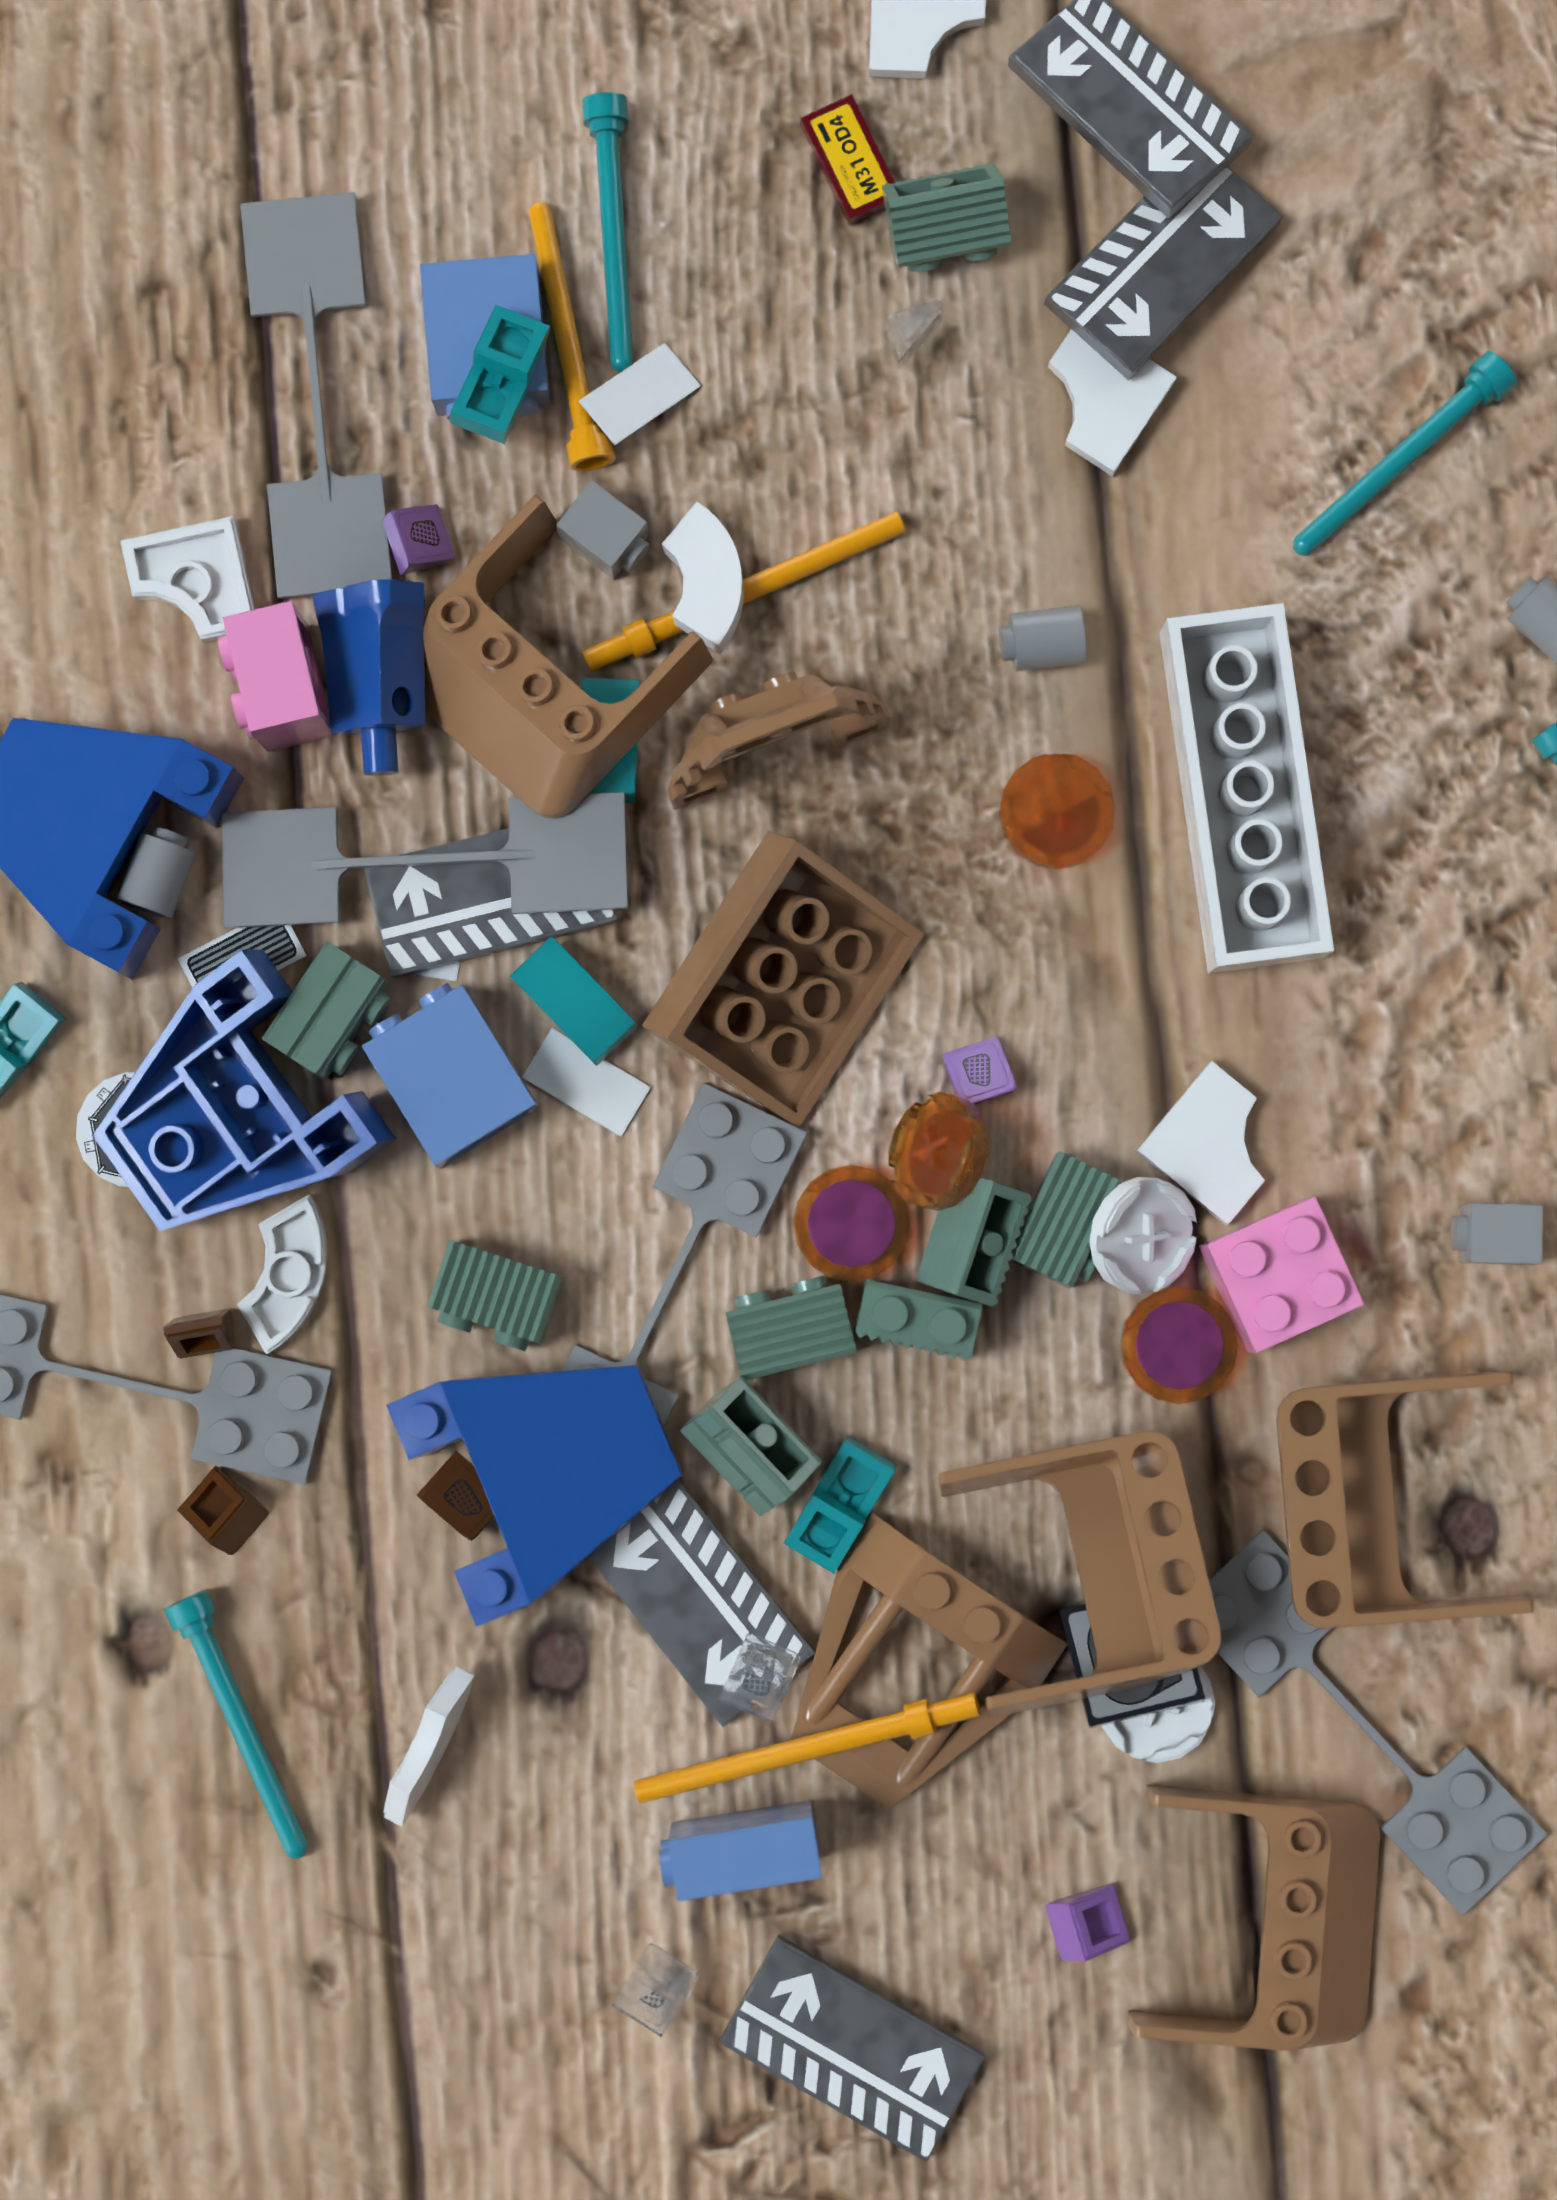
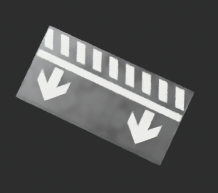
M1073 0L1009 56L1008 67L1168 219L1251 145L1253 136L1108 0Z
M1228 166L1169 219L1144 196L1046 296L1044 305L1129 381L1280 224L1283 216Z
M509 828L403 855L499 851L505 847L509 840ZM499 862L364 868L390 977L393 979L545 941L551 936L557 938L617 923L614 909L512 914L510 872L504 864Z
M679 1479L589 1558L722 1727L726 1726L762 1697L745 1690L742 1686L752 1660L763 1656L772 1657L771 1689L815 1654L814 1649ZM766 1657L761 1662H758V1660L753 1662L756 1664V1667L751 1666L748 1673L749 1677L746 1678L749 1679V1683H744L748 1684L747 1689L754 1692L759 1691V1694L761 1691H764V1693L768 1691L766 1686H769L767 1684V1681H769L767 1676H770L768 1674V1670H771V1668H768V1665H771L769 1663L770 1658Z
M777 1935L719 2041L725 2047L925 2162L931 2156L985 2058L984 2052L780 1935Z

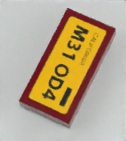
M853 95L846 96L801 117L800 126L848 225L850 226L884 210L882 186L886 183L894 184L895 182Z

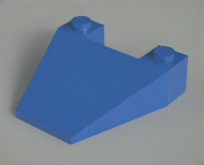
M12 718L0 740V869L67 945L133 980L161 929L106 899L132 853L139 834L143 833L161 799L217 828L222 820V813H226L245 778L233 766L183 739Z
M263 949L238 951L194 985L93 1134L97 1143L159 1231L350 1173L397 1139L363 1091L343 1094L312 1117L251 1030L281 1009L293 991Z
M638 1365L441 1381L386 1405L408 1460L430 1455L464 1440L502 1533L507 1549L454 1571L476 1627L545 1598L683 1475Z

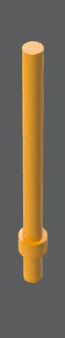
M897 511L743 579V605L906 533L899 513ZM675 610L646 623L643 618L621 627L623 633L581 651L590 672L631 654L635 659L656 650V643L683 632L674 624L672 615Z
M974 1692L931 1704L928 1699L903 1705V1711L635 1780V1794L638 1802L641 1804L909 1734L913 1740L937 1733L936 1727L981 1716L979 1702Z

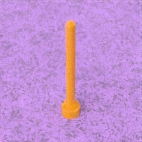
M538 201L531 205L529 218L574 429L569 433L570 441L566 444V449L572 470L580 472L592 471L611 465L615 462L616 458L612 441L578 402L587 396L590 390L552 211L547 203Z

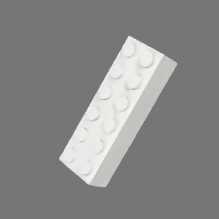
M1284 603L1167 618L1159 635L1207 972L1211 974L1323 959L1334 951Z

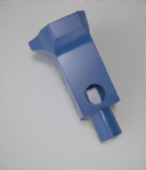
M380 579L313 594V604L322 637L331 733L361 735L363 775L382 776L397 774L399 771L396 732L426 726L423 638L425 612L424 583Z

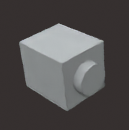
M593 480L590 481L556 524L559 538L613 580H615L623 568L628 572H632L650 548V544L645 541L649 537L647 522Z
M1469 1203L1460 1205V1216L1454 1215L1452 1217L1450 1242L1452 1250L1459 1251V1263L1542 1264L1543 1205Z

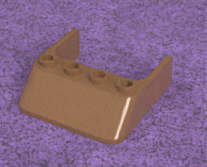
M534 495L438 595L428 610L423 628L425 714L533 812L542 817L554 819L565 816L575 809L712 664L713 658L703 639L692 631L630 696L623 701L612 704L600 703L591 698L486 604L557 530V521L546 502L538 495Z
M1498 1371L1343 1383L1302 1388L1292 1391L1283 1398L1277 1410L1276 1422L1291 1598L1295 1612L1304 1622L1313 1627L1327 1629L1534 1612L1533 1600L1520 1595L1442 1601L1419 1600L1413 1597L1404 1587L1400 1572L1387 1423L1388 1411L1393 1401L1401 1394L1408 1392L1513 1385L1512 1372Z
M1142 1431L938 1474L941 1497L1025 1480L1043 1481L1050 1484L1058 1492L1064 1507L1096 1650V1666L1091 1676L987 1697L986 1709L988 1717L1136 1688L1208 1664L1216 1656L1221 1644V1630L1180 1456L1175 1444L1166 1435L1156 1431Z
M1147 1785L1146 1798L1155 1807L1243 1814L1253 1817L1263 1825L1267 1833L1269 1846L1257 2002L1252 2017L1248 2021L1129 2011L1128 2025L1134 2037L1281 2051L1343 2043L1356 2037L1364 2027L1368 2007L1380 1846L1379 1824L1374 1815L1363 1806L1350 1802Z

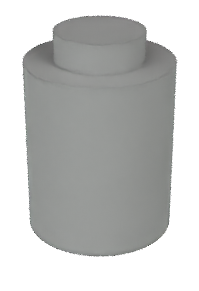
M1548 575L1539 583L1530 576L1507 600L1506 603L1514 609L1507 617V620L1557 664V583Z
M1079 605L1009 614V626L999 627L1002 660H1013L1016 672L1086 662L1085 629Z
M160 827L154 828L152 836L140 833L116 900L154 915L172 919L195 856L194 852L185 848L188 838Z

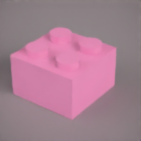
M288 601L222 617L226 635L217 638L218 647L226 672L232 671L233 678L239 685L240 692L231 694V701L240 729L245 728L249 739L256 738L264 749L270 752L335 736L334 733H331L329 709L309 626L294 603Z
M1315 1196L1302 1199L1198 1246L1246 1353H1258L1365 1305Z

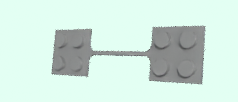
M355 192L240 203L251 317L294 314L304 321L318 461L316 473L307 480L267 484L277 597L281 599L311 596L316 593L345 588L348 585L365 581L392 579L389 540L382 522L386 516L382 473L339 476L333 473L328 466L315 334L316 319L326 310L366 306Z
M625 793L588 794L567 815L554 819L536 814L519 798H508L509 840L505 847L499 851L346 858L339 850L337 807L222 813L224 928L340 923L339 883L342 876L352 869L499 862L508 868L511 877L512 914L629 909Z
M703 1083L652 1186L689 1205L694 1214V1223L630 1354L624 1360L611 1362L575 1344L562 1371L638 1365V1359L704 1225L710 1221L719 1220L757 1238L808 1133ZM644 1378L661 1422L665 1427L679 1395Z
M0 1294L1 1416L21 1420L32 1378L44 1370L188 1402L197 1409L200 1418L191 1459L306 1485L333 1370L232 1348V1350L216 1352L209 1383L201 1392L192 1394L47 1360L41 1353L40 1340L49 1305Z
M1261 1530L1209 1580L1221 1630V1644L1217 1653L1259 1698L1288 1670L1292 1668L1306 1669L1410 1780L1412 1793L1409 1800L1380 1828L1462 1916L1548 1835L1467 1747L1464 1746L1436 1774L1432 1776L1418 1775L1315 1665L1312 1657L1316 1643L1332 1628L1313 1627L1304 1622L1295 1612L1291 1598L1288 1556L1264 1530Z

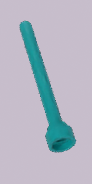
M606 92L584 97L582 99L583 125L589 128L590 136L596 139L610 363L612 368L620 373L633 364L619 137L624 135V126L629 123L628 99L625 95Z
M1486 351L1469 367L1470 374L1464 379L1466 386L1303 529L1293 540L1294 551L1301 556L1311 554L1480 403L1487 405L1492 400L1496 402L1502 400L1518 385L1517 378L1509 365L1496 353Z
M202 1590L163 1610L172 1630L179 1629L183 1639L190 1638L285 1853L292 1859H300L308 1851L307 1840L211 1627L216 1624L212 1613L217 1610L208 1590Z

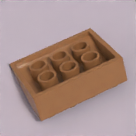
M768 831L651 1010L642 1027L788 1123L800 1128L921 941L924 933L797 840Z

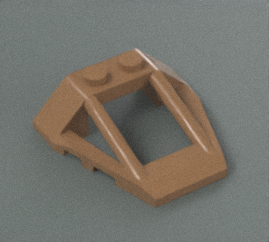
M795 672L781 674L766 681L763 684L764 692L743 699L740 692L719 698L709 704L711 712L704 714L699 719L681 762L673 769L668 788L672 807L676 810L728 790L727 780L720 764L722 761L824 722L833 745L837 748L889 728L891 717L887 707L872 693L836 685L812 674L797 678Z
M871 1512L837 1568L791 1740L865 1721L838 1701L903 1608L975 1656L945 1700L974 1692L977 1696L995 1670L1010 1679L992 1696L1041 1686L1068 1644L1019 1610L1016 1611L922 1548L919 1543ZM865 1580L884 1595L831 1670L861 1586ZM985 1702L980 1706L981 1716L967 1719L950 1736L949 1734L958 1722L936 1727V1734L918 1738L910 1750L894 1739H889L823 1756L815 1760L887 1809H890L1012 1713L988 1717Z

